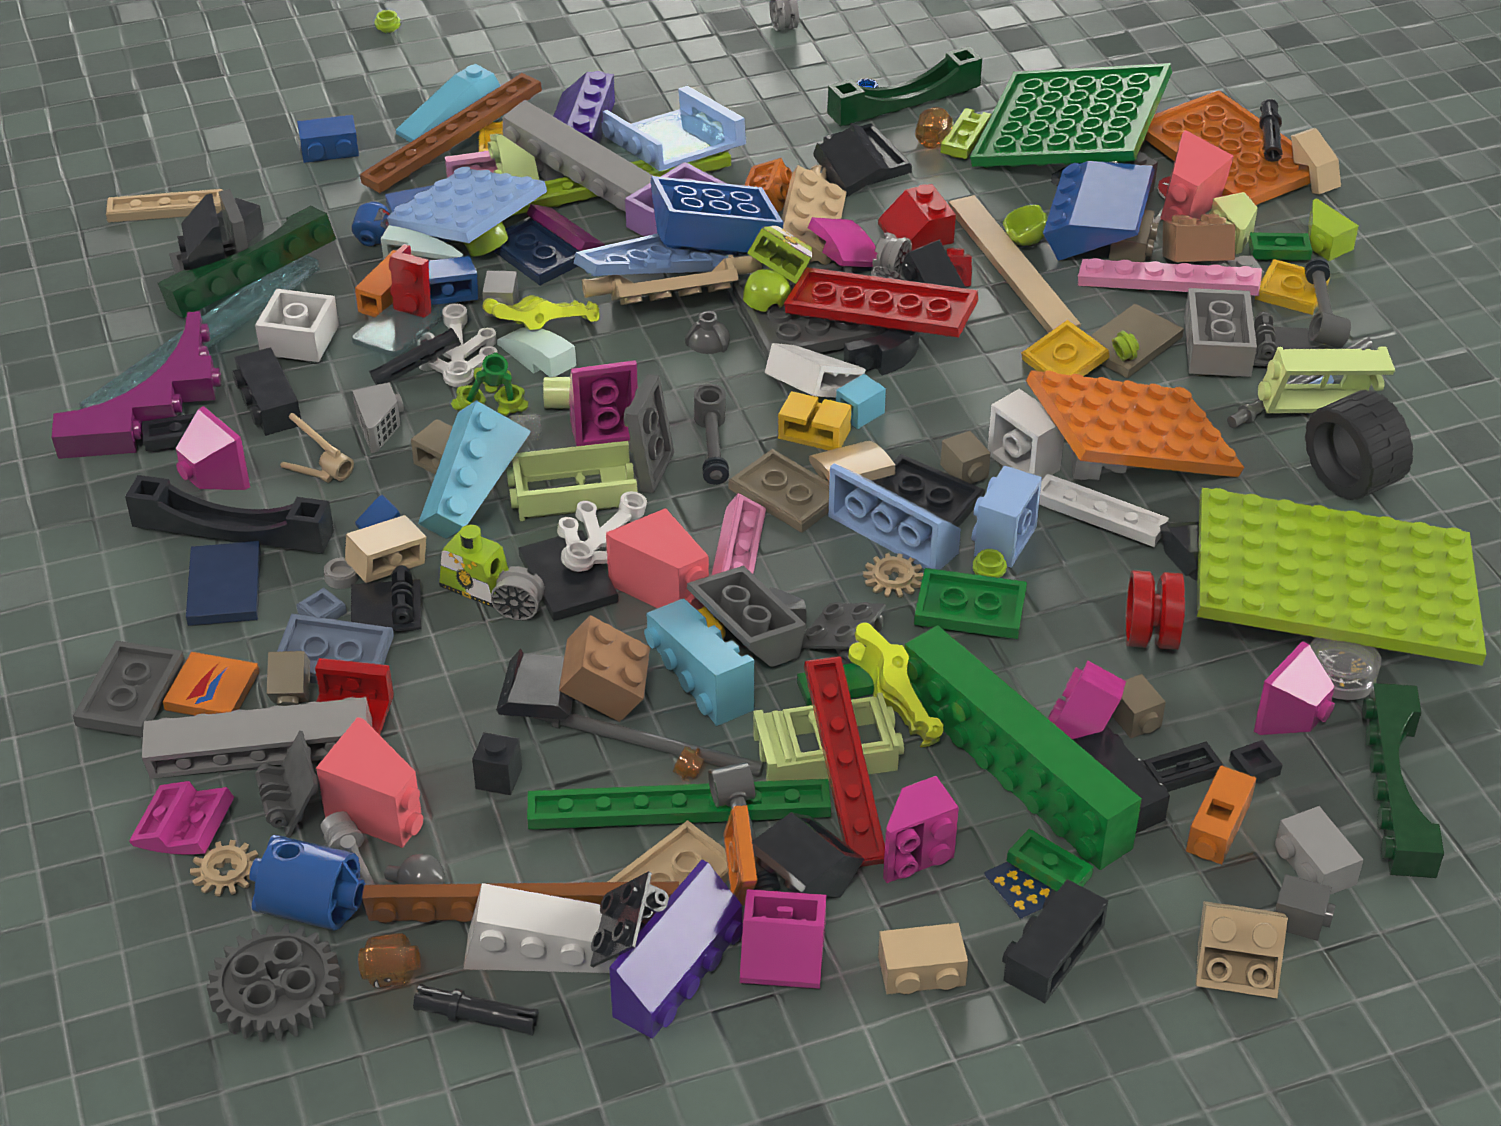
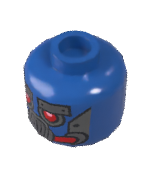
M369 202L360 205L352 222V232L362 244L366 246L381 244V237L389 226L387 217L391 213L388 208L379 202Z

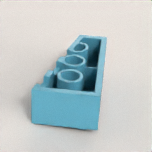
M684 598L647 613V628L644 630V635L648 645L652 649H657L665 667L675 672L681 687L685 692H690L696 699L697 706L703 715H708L714 724L718 726L754 711L753 658L748 654L741 657L738 654L740 652L739 646L732 640L725 643L722 639L721 630L715 625L708 628L706 618Z

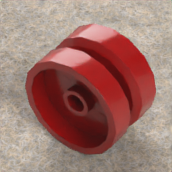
M1132 570L1129 577L1126 603L1125 631L1127 646L1146 648L1151 641L1154 626L1155 643L1158 648L1178 650L1185 617L1183 573H1162L1159 577L1155 594V581L1151 571Z

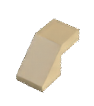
M1312 128L1292 135L1294 163L1309 166L1312 193L1322 194L1341 187L1339 160L1316 128Z

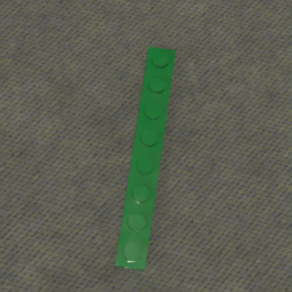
M828 779L754 782L755 798L745 802L751 820L782 819L791 812L809 815L812 818L831 817ZM709 783L528 791L527 822L528 829L684 823L687 820L691 823L728 821L732 809L727 805L716 807Z

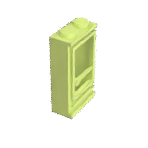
M1278 347L1273 359L1268 363L1263 381L1258 385V397L1263 401L1266 413H1313L1321 407L1360 390L1369 391L1371 384L1375 391H1382L1384 389L1382 375H1393L1395 368L1387 347H1378L1377 350H1283V347ZM1290 375H1324L1320 384H1286ZM1330 375H1344L1340 384H1327Z
M628 441L516 453L512 459V467L506 468L508 487H515L514 489H509L511 508H518L520 521H525L524 517L534 518L576 513L577 504L581 501L594 503L597 510L611 509V507L619 508L622 494L630 491L637 492V481L634 479L633 464L630 463ZM600 474L601 483L584 485L585 476ZM575 477L576 484H578L576 486L529 491L527 482Z
M877 693V697L852 699L851 702L857 726L876 724L881 740L862 744L868 774L897 771L899 755L904 754V742L901 733H895V715L892 706H886L882 693ZM813 705L783 709V711L775 710L769 713H763V710L753 711V737L755 741H759L761 762H766V781L828 779L829 781ZM815 733L820 750L801 753L796 735Z

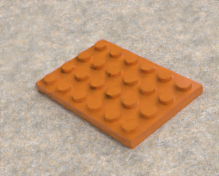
M1219 90L1155 114L1144 138L1173 161H1175L1182 133L1185 130L1233 155L1222 196L1245 192L1255 205L1311 183L1309 166L1294 163L1292 141L1280 133L1283 155L1278 161H1267L1264 157L1263 130L1259 125L1260 118Z
M1031 370L1026 379V382L1080 461L1239 477L1244 469V466L1236 457L1235 451L1227 445L1221 437L1220 431L1212 425L1206 417L1205 411L1199 408L1193 400L1192 394L1185 388H1169L1157 384H1137L1129 380L1124 382L1113 381L1104 377H1099L1098 379L1089 378L1079 374L1065 375L1049 370L1045 372Z

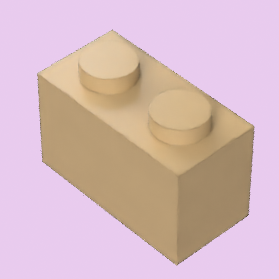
M406 515L346 534L345 560L365 583L391 575L393 570L400 565L410 569L425 564L426 536Z
M959 923L880 931L878 958L886 994H910L916 991L948 990L959 986H966L968 959Z

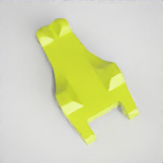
M530 295L514 305H505L492 298L485 299L482 304L483 310L486 313L493 314L499 319L514 320L517 324H524L529 330L541 329L547 321L555 318L581 316L591 322L597 321L600 318L598 305L591 301H588L586 306L576 300L571 303H552L538 296Z
M869 623L859 624L855 631V638L858 642L850 646L848 658L871 676L874 684L873 696L877 697V693L883 694L886 706H892L893 710L901 716L905 725L909 726L910 735L918 734L922 737L923 742L920 747H927L939 742V737L943 733V724L940 719L928 716L915 694L907 675L909 655L902 645L890 644Z

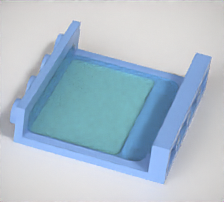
M689 86L678 89L680 109L630 124L608 110L602 111V131L605 137L659 171L746 144L744 117Z

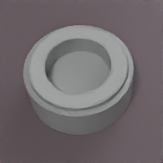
M344 557L332 559L324 566L325 582L332 588H349L351 584H355L358 581L359 575L347 564Z

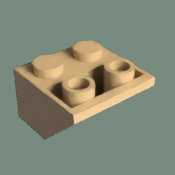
M1204 901L1198 941L1196 986L1278 998L1287 916L1280 912Z

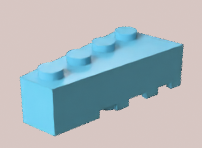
M477 400L458 412L418 524L445 539L459 532L462 527L469 523L531 431Z

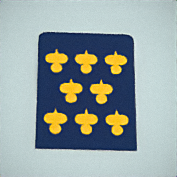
M1009 862L984 872L985 877L1020 919L1042 910L1047 896L1054 890Z

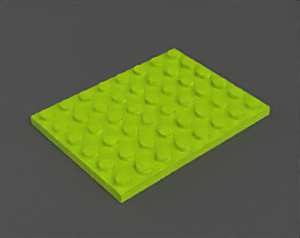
M1202 487L1199 498L1197 617L1483 666L1486 648L1470 532L1454 527L1442 528L1430 526L1423 522L1412 523L1395 520L1388 516L1376 517L1364 515L1357 511H1340L1329 509L1322 505L1311 506L1294 503L1287 499L1275 500L1263 498L1256 494L1245 495L1227 492L1221 488L1209 489Z

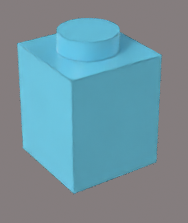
M865 374L836 389V402L852 405L851 425L856 429L885 413L886 388Z

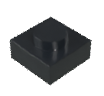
M1263 740L1230 752L1229 762L1236 771L1255 777L1256 783L1281 775L1282 763Z

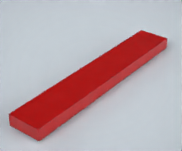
M841 656L805 661L804 670L843 842L864 858L860 867L884 864L885 843Z

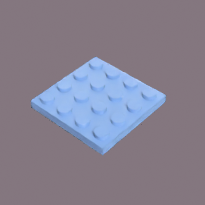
M460 167L454 171L453 175L435 182L434 186L429 190L416 194L415 198L410 202L395 207V211L387 219L390 226L414 230L429 236L470 243L546 193L547 189L545 181L535 180L528 176L517 177L511 176L509 173L498 174L492 173L490 170L480 171L470 169V167Z

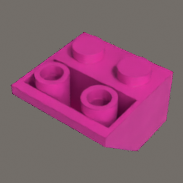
M1087 660L1082 670L1077 667L1074 669L1062 693V696L1066 697L1065 701L1060 698L1057 699L1048 719L1071 739L1102 732L1121 700L1126 681Z
M937 776L906 786L900 792L886 827L883 879L886 883L910 877L915 872L934 865L944 864L949 859L954 858L959 807Z
M747 889L743 919L740 983L820 989L826 920V895Z

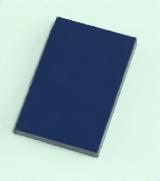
M531 217L506 228L508 240L493 250L494 253L538 285H542L578 267L574 264L575 253L579 252V250Z
M259 541L191 547L186 606L188 626L258 620L261 555Z

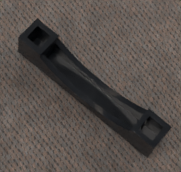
M137 475L125 496L132 527L239 542L259 541L261 545L324 553L334 532L330 502L327 500L297 497L293 504L278 508H235L215 504L192 496L171 485L169 479Z

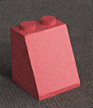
M1185 130L1182 133L1169 179L1161 219L1172 221L1173 215H1190V218H1197L1199 220L1202 214H1206L1212 208L1213 198L1222 197L1234 156Z
M666 508L606 532L608 577L615 589L656 608L683 598L696 610L705 607L687 589V583L709 576V557Z
M357 717L316 767L325 818L336 812H347L361 832L403 848L412 835L418 834L423 824L416 772L364 719Z

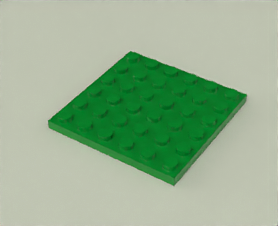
M1171 63L1014 71L970 156L972 167L983 166L984 168L1004 165L1018 167L1031 164L1045 166L1059 163L1070 165L1086 161H1117L1119 163L1135 161L1172 74Z

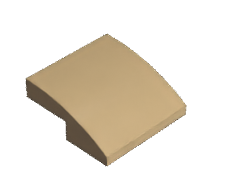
M864 441L809 456V461L817 474L823 479H828V481L830 479V466L834 463L871 481L895 475V464L879 445L872 441Z

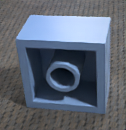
M1004 465L998 476H993L990 479L987 493L984 497L980 496L977 499L974 507V516H977V523L971 536V540L975 541L974 556H977L984 549H995L1003 554L1007 567L1012 568L1037 527L1042 477Z

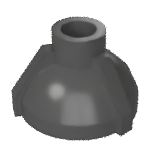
M712 311L702 312L699 315V321H696L691 326L685 336L686 346L703 354L724 352L730 343L729 331L723 323L717 321V314Z

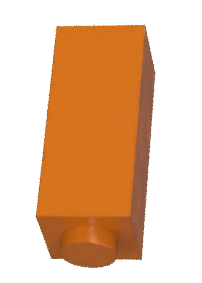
M393 250L355 287L359 313L384 320L393 311V297L390 294L392 280L391 271L389 270V259L396 250Z
M1220 765L1190 827L1186 852L1202 859L1223 864L1251 804L1256 783L1255 777Z

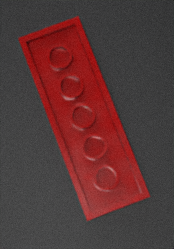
M806 267L786 299L784 306L786 313L800 316H811L959 338L979 299L978 290Z

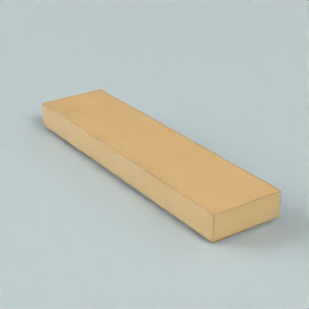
M223 189L109 197L106 209L107 221L121 222L186 217L206 194L211 193L216 213L218 214L222 210L219 191H223Z

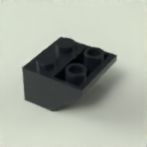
M791 812L752 840L753 852L759 857L757 863L765 870L774 874L778 873L786 879L784 885L794 893L821 894L841 898L864 861L862 856L809 815Z

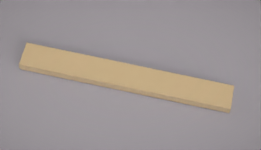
M975 195L949 201L948 205L956 214V220L1047 333L1066 320H1069L1078 328L1081 327V323Z

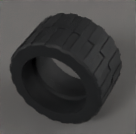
M1360 390L1321 407L1310 415L1309 421L1306 424V451L1312 468H1314L1318 478L1330 491L1332 490L1337 496L1344 497L1347 500L1361 499L1402 480L1409 473L1410 466L1413 463V442L1403 415L1400 414L1397 410L1398 408L1388 398L1378 394L1376 391Z

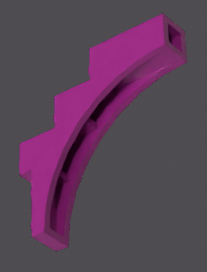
M200 311L187 312L185 329L177 347L166 362L148 379L128 392L104 403L80 410L53 413L51 438L58 459L137 453V440L142 439L143 436L142 421L175 417L177 413H182V402L216 400V387H221L220 368H214L212 356L209 355L208 347L205 346V342H210L208 323L203 324Z

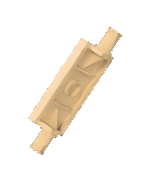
M797 165L792 172L781 218L784 222L783 229L812 247V258L809 262L819 261L827 265L832 259L822 253L826 241L808 229V225L812 217L841 219L846 191L842 190L837 184L826 181L825 167L822 173H820L821 165H815L810 170Z
M729 255L728 258L722 259L711 272L633 283L620 275H608L592 279H582V288L585 298L611 294L612 301L620 300V305H627L643 301L642 296L648 295L650 301L672 297V292L678 291L680 297L702 292V287H707L708 292L726 290L731 288V282L738 280V275L761 270L762 263L750 255L740 257Z

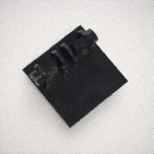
M400 565L391 573L392 581L351 584V622L391 627L393 631L421 629L420 579L413 580L412 572L406 566Z
M648 871L607 892L600 904L602 916L599 929L591 942V950L593 951L591 967L594 968L634 949L641 921L651 917L654 912H661L667 907L668 894L664 890L650 884L651 872Z

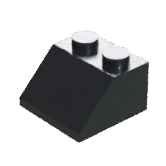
M212 193L206 194L181 223L183 235L177 236L185 271L225 259Z

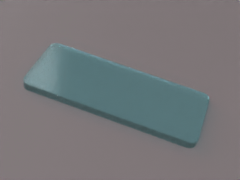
M465 301L431 305V313L426 318L394 310L393 304H391L352 335V342L355 345L390 356H399L443 320L442 311L444 307L450 304H463Z

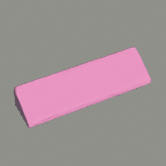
M739 493L725 510L712 575L740 566H745L752 574L754 573L766 508Z

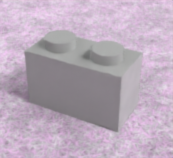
M1320 806L1280 820L1275 846L1278 854L1283 859H1286L1296 871L1298 878L1332 887L1330 895L1357 885L1363 858Z

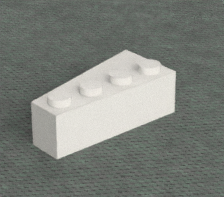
M482 883L469 928L463 969L610 973L609 967L617 957L594 968L590 966L593 955L591 942L599 929L602 916L600 904Z

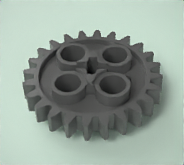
M271 924L268 925L266 934L260 935L255 928L252 929V939L248 941L241 936H237V948L226 945L223 947L226 958L215 957L214 964L216 970L208 971L210 983L206 987L212 1012H216L220 1024L227 1022L229 1032L233 1033L241 1028L243 1038L247 1039L255 1031L258 1032L260 1042L266 1039L268 1033L274 1032L276 1040L281 1041L283 1031L289 1030L296 1037L298 1036L297 1026L303 1024L305 1027L312 1029V1017L316 1016L324 1019L326 1017L324 1006H335L334 994L341 991L339 980L342 979L336 952H331L328 941L320 943L317 932L306 937L305 928L301 926L293 934L290 933L289 924H285L281 932H275Z

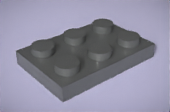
M647 374L642 385L636 389L631 405L625 409L624 425L629 430V449L634 454L635 477L639 478L641 492L654 493L674 454L660 375Z
M116 640L73 715L75 726L143 737L144 721H152L155 718L165 696L185 662L183 651Z

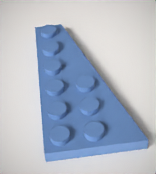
M657 233L576 252L574 264L584 269L591 276L712 271L722 259L728 258L729 255H733V257L749 255L747 254L748 252L728 254L716 249L704 252L696 250L694 247L682 246L680 249H673L664 245Z

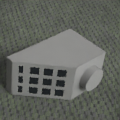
M390 382L352 390L356 417L371 453L378 452L401 426L399 413L404 412L403 402L399 393L394 394Z

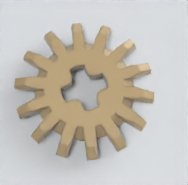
M886 553L885 558L880 559L877 556L873 558L875 565L867 562L865 568L869 571H863V577L868 579L865 580L866 586L874 587L873 592L879 593L886 589L885 597H889L892 591H895L897 597H902V590L907 594H913L915 592L913 588L921 587L922 582L920 580L923 578V573L918 572L922 570V566L920 564L912 566L915 560L912 557L906 560L902 558L903 554L898 553L897 557L890 556V553ZM892 572L898 573L895 581L889 580L888 575H891Z
M230 840L229 845L222 846L221 841L216 842V848L211 851L207 849L203 859L198 857L193 859V863L200 867L190 869V874L198 877L192 880L195 886L204 885L201 888L203 893H208L216 887L214 893L216 896H221L224 888L227 886L231 895L236 894L234 884H238L242 888H248L249 882L245 879H250V868L253 860L258 856L257 851L254 850L246 854L249 844L244 843L239 848L235 846L236 840ZM225 863H231L232 868L235 870L228 871L227 875H220V871L216 868H223Z

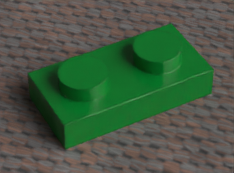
M1250 232L1249 248L1251 256L1255 259L1264 261L1270 259L1290 261L1311 260L1313 250L1308 233Z
M1028 829L1008 850L1006 859L1010 864L1055 891H1058L1067 879L1083 887L1092 877L1094 866L1031 829Z

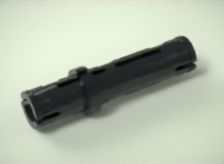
M1266 99L1261 103L1262 106H1260L1261 117L1259 125L1263 130L1264 157L1267 161L1275 162L1281 159L1283 155L1280 135L1282 118L1278 114V103L1273 99Z
M449 328L430 340L425 338L420 341L421 345L370 370L369 373L376 385L388 383L429 361L434 363L438 360V356L461 345L457 334L452 328Z
M419 984L417 992H420V995L415 993L414 1010L444 1015L448 1017L449 1021L456 1023L459 1019L522 1032L532 1036L535 1032L533 1025L537 1026L538 1009H529L465 995L464 990L457 988L451 992Z

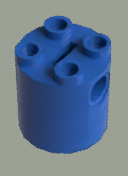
M272 835L262 859L256 858L250 868V881L255 882V894L252 900V910L254 912L337 930L358 910L363 901L362 895L365 881L360 879L359 858L353 852Z

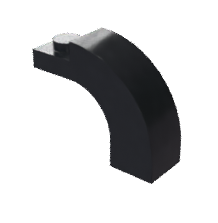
M884 327L885 332L878 336L844 343V362L862 367L866 371L877 369L881 376L892 373L904 367L913 359L919 347L920 333Z

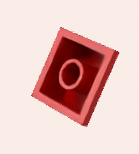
M922 184L918 187L906 189L878 219V225L884 233H892L901 239L904 237L909 238L912 244L911 251L937 240H940L943 246L953 244L956 214L933 184Z

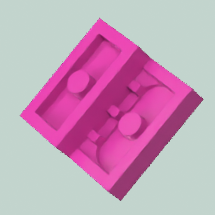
M811 218L808 229L826 241L822 253L840 266L873 267V259H877L876 246L866 232L853 220Z
M190 781L160 785L129 842L135 847L161 853L181 855L205 854L234 796L227 787L197 791Z

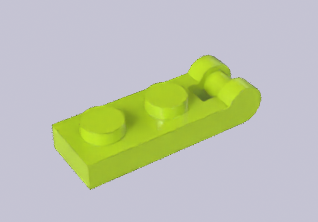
M965 108L951 128V131L948 132L942 141L940 153L951 155L954 158L967 159L992 114L986 112L978 114L973 109Z

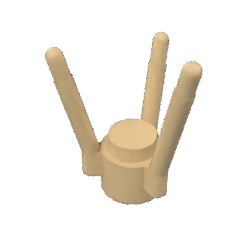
M291 413L289 418L325 450L319 460L322 471L287 462H282L281 467L318 477L327 483L333 478L338 481L347 479L354 468L353 459L330 445L294 413Z

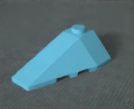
M477 64L470 65L453 75L396 129V134L412 142L501 85L494 73Z

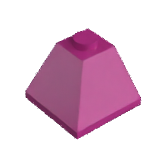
M204 406L199 408L176 447L178 457L176 467L180 476L184 480L191 481L199 489L246 490L250 488L241 437Z
M1302 641L1264 681L1254 727L1255 733L1268 735L1311 732L1320 721L1326 722L1331 716L1335 707V703L1331 702L1335 686L1309 644Z

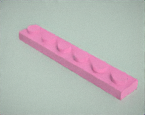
M1098 258L1082 259L1078 274V286L1188 292V288L1250 291V295L1259 296L1262 268L1191 265L1189 263L1168 264L1157 261H1110Z

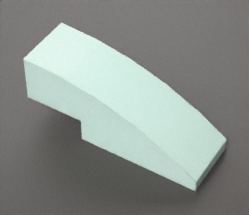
M389 225L381 237L383 260L393 250L397 251L404 244L411 246V255L428 259V261L463 257L461 252L445 242L406 228Z
M522 327L497 339L498 346L532 373L541 370L549 377H556L576 366L575 346L551 331L542 328L529 330L526 327Z

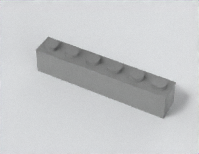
M526 100L503 116V136L535 158L549 165L552 169L559 171L625 212V198L648 185L651 176H653Z
M350 697L336 701H313L299 705H277L262 709H240L226 713H203L189 717H166L159 720L144 721L142 760L150 779L254 768L264 763L281 765L300 730L303 731L307 747L311 750V761H318L324 759L357 717L364 719L372 727V716L366 697Z

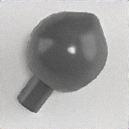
M428 854L412 855L404 860L401 866L388 865L384 872L386 880L395 881L398 884H444L445 873L441 863Z

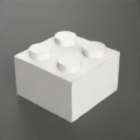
M276 289L255 324L259 350L271 347L278 358L284 357L319 362L339 326L335 296Z
M1018 389L991 405L988 438L990 457L1003 466L1040 476L1042 480L1047 473L1053 475L1060 471L1064 437L1040 402L1021 389Z

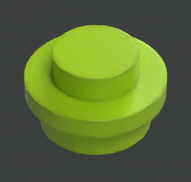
M392 10L380 11L377 13V18L374 21L375 27L384 33L394 32L401 25L400 18Z
M1123 330L1118 332L1117 337L1112 339V345L1117 356L1122 361L1136 359L1137 350H1139L1137 339L1133 334H1127Z
M984 549L973 560L972 568L976 575L1000 578L1006 573L1007 563L1001 552L995 549Z

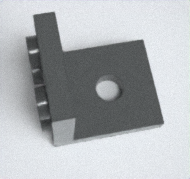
M230 189L219 191L227 241L222 242L225 258L248 248L244 220ZM180 251L169 253L175 274L184 270Z

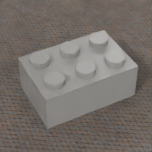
M1188 288L1184 323L1189 374L1251 377L1257 345L1250 291Z

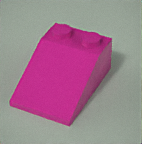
M636 360L571 369L569 407L571 428L576 446L630 440L628 427L624 425V412L631 405L638 388Z

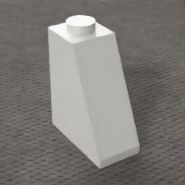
M772 343L765 369L766 374L812 396L836 398V389L865 374L866 371L862 367L796 345Z

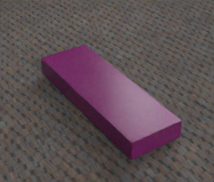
M530 204L527 211L529 217L577 250L583 251L605 245L551 207Z

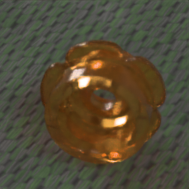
M685 746L680 754L673 772L682 776V781H685L688 776L695 779L704 762V759L698 756L701 752L700 748L694 750Z

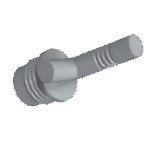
M341 811L327 816L321 823V830L324 834V840L328 845L327 847L355 853L360 862V879L365 881V885H376L358 849L364 842L363 833L358 830L347 812Z

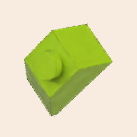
M1314 199L1308 222V234L1312 250L1328 261L1354 250L1359 225L1319 199Z

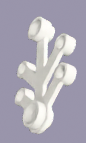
M450 304L444 307L442 311L443 322L448 329L452 328L455 331L461 345L442 354L452 360L449 363L437 358L438 360L434 363L429 361L419 366V369L423 371L435 369L443 374L446 384L458 388L466 386L474 380V370L482 366L486 356L494 352L498 353L497 349L492 347L497 343L496 331L493 328H482L476 336L463 344L462 329L468 321L467 309L461 304ZM430 332L420 333L416 338L417 346L421 345L420 341L425 338L427 340L434 338V334ZM483 346V348L480 349L479 354L477 356L473 357L469 361L464 360L467 356H469L478 348Z
M625 492L620 499L619 511L602 527H599L596 517V505L590 501L579 502L575 516L584 523L588 539L585 542L580 541L577 533L579 523L576 519L572 517L561 518L558 523L557 533L560 537L565 538L567 544L561 553L562 563L567 568L577 572L589 570L594 564H606L607 551H597L600 547H607L606 532L621 527L628 521L633 522L640 519L645 513L646 498L638 492Z

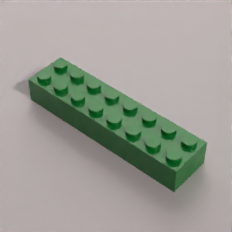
M937 625L905 643L904 649L909 655L907 675L911 686L928 716L941 720L943 732L951 738L957 747L964 749L982 769H986L999 780L1005 790L1011 791L1017 796L1031 813L1037 814L1051 827L1057 836L1063 837L1077 850L1083 859L1089 860L1099 870H1102L1133 849L1141 797L940 626Z

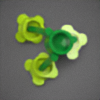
M497 352L484 358L482 366L474 370L473 376L476 380L473 386L458 387L456 390L457 397L451 402L452 407L457 411H461L476 400L485 404L486 398L479 389L483 383L486 392L495 393L494 399L499 403L498 413L503 416L509 413L525 411L529 406L528 401L524 400L523 397L525 390L522 387L511 384L512 376L510 371H508V362ZM501 384H504V386L501 387V388L498 390V392H496L498 386H500Z

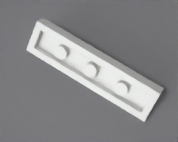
M1048 473L1041 482L1039 505L1155 547L1162 537L1160 525L1169 522V518Z

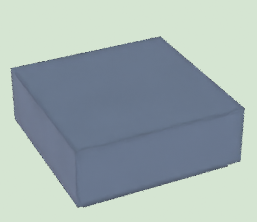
M324 587L296 604L298 614L336 620L347 613L345 603Z

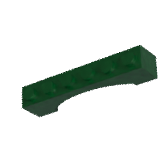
M967 46L946 52L945 58L933 68L916 78L897 85L877 88L862 87L853 79L828 85L827 114L840 127L848 126L851 123L873 119L879 115L897 112L900 109L921 105L935 99H943L946 96L959 92H967L981 85L982 58Z
M309 206L287 217V221L279 229L251 247L215 263L189 271L182 270L158 282L157 284L167 308L180 317L185 318L187 317V312H196L336 240L328 214L313 206Z
M1373 683L1370 697H1364L1362 716L1363 719H1368L1369 721L1366 729L1367 746H1372L1373 750L1370 754V772L1376 773L1373 787L1374 801H1380L1377 826L1379 830H1384L1381 843L1382 859H1388L1390 875L1437 878L1444 856L1440 824L1431 823L1413 801L1405 785L1399 760V748L1406 737H1415L1421 716L1418 687L1414 685Z

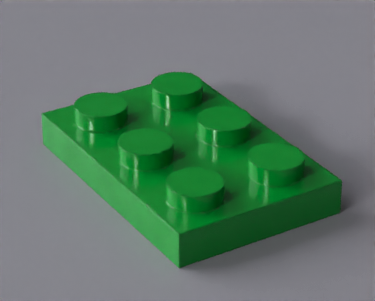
M925 568L915 611L914 625L928 627L938 625L942 629L1018 639L1027 582Z

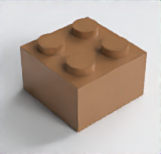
M1202 214L1201 220L1190 218V215H1173L1172 221H1163V256L1174 262L1235 260V224L1226 221V217H1219V214Z
M590 615L567 639L559 691L620 722L644 699L650 647Z

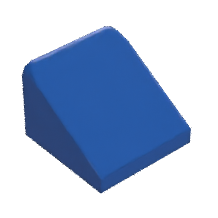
M381 495L355 521V524L359 529L400 517V513L384 495Z

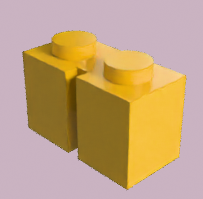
M791 391L778 414V439L828 451L841 448L851 430L852 405L827 399L819 403L818 397Z

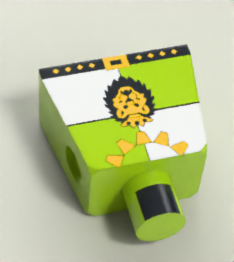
M778 226L762 227L747 254L796 284L812 258V247Z
M470 524L462 527L442 550L440 587L494 608L491 602L492 590L495 588L497 578L502 570H509L503 547L497 542L481 537V529L476 525Z

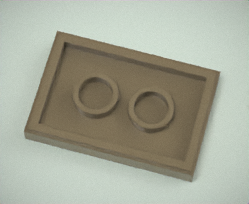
M1133 304L1090 336L1109 350L1110 358L1104 361L1102 365L1129 378L1181 339L1184 328L1137 304ZM1122 330L1127 334H1133L1138 341L1139 350H1137V358L1134 360L1127 359L1122 361L1113 348L1112 339L1116 338L1117 333Z
M774 449L765 453L728 480V489L765 507L766 512L801 533L827 515L829 511V482Z

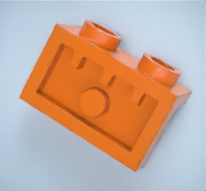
M782 158L752 166L744 186L762 187L776 211L779 212L782 211L786 201L792 172L789 167L785 166Z

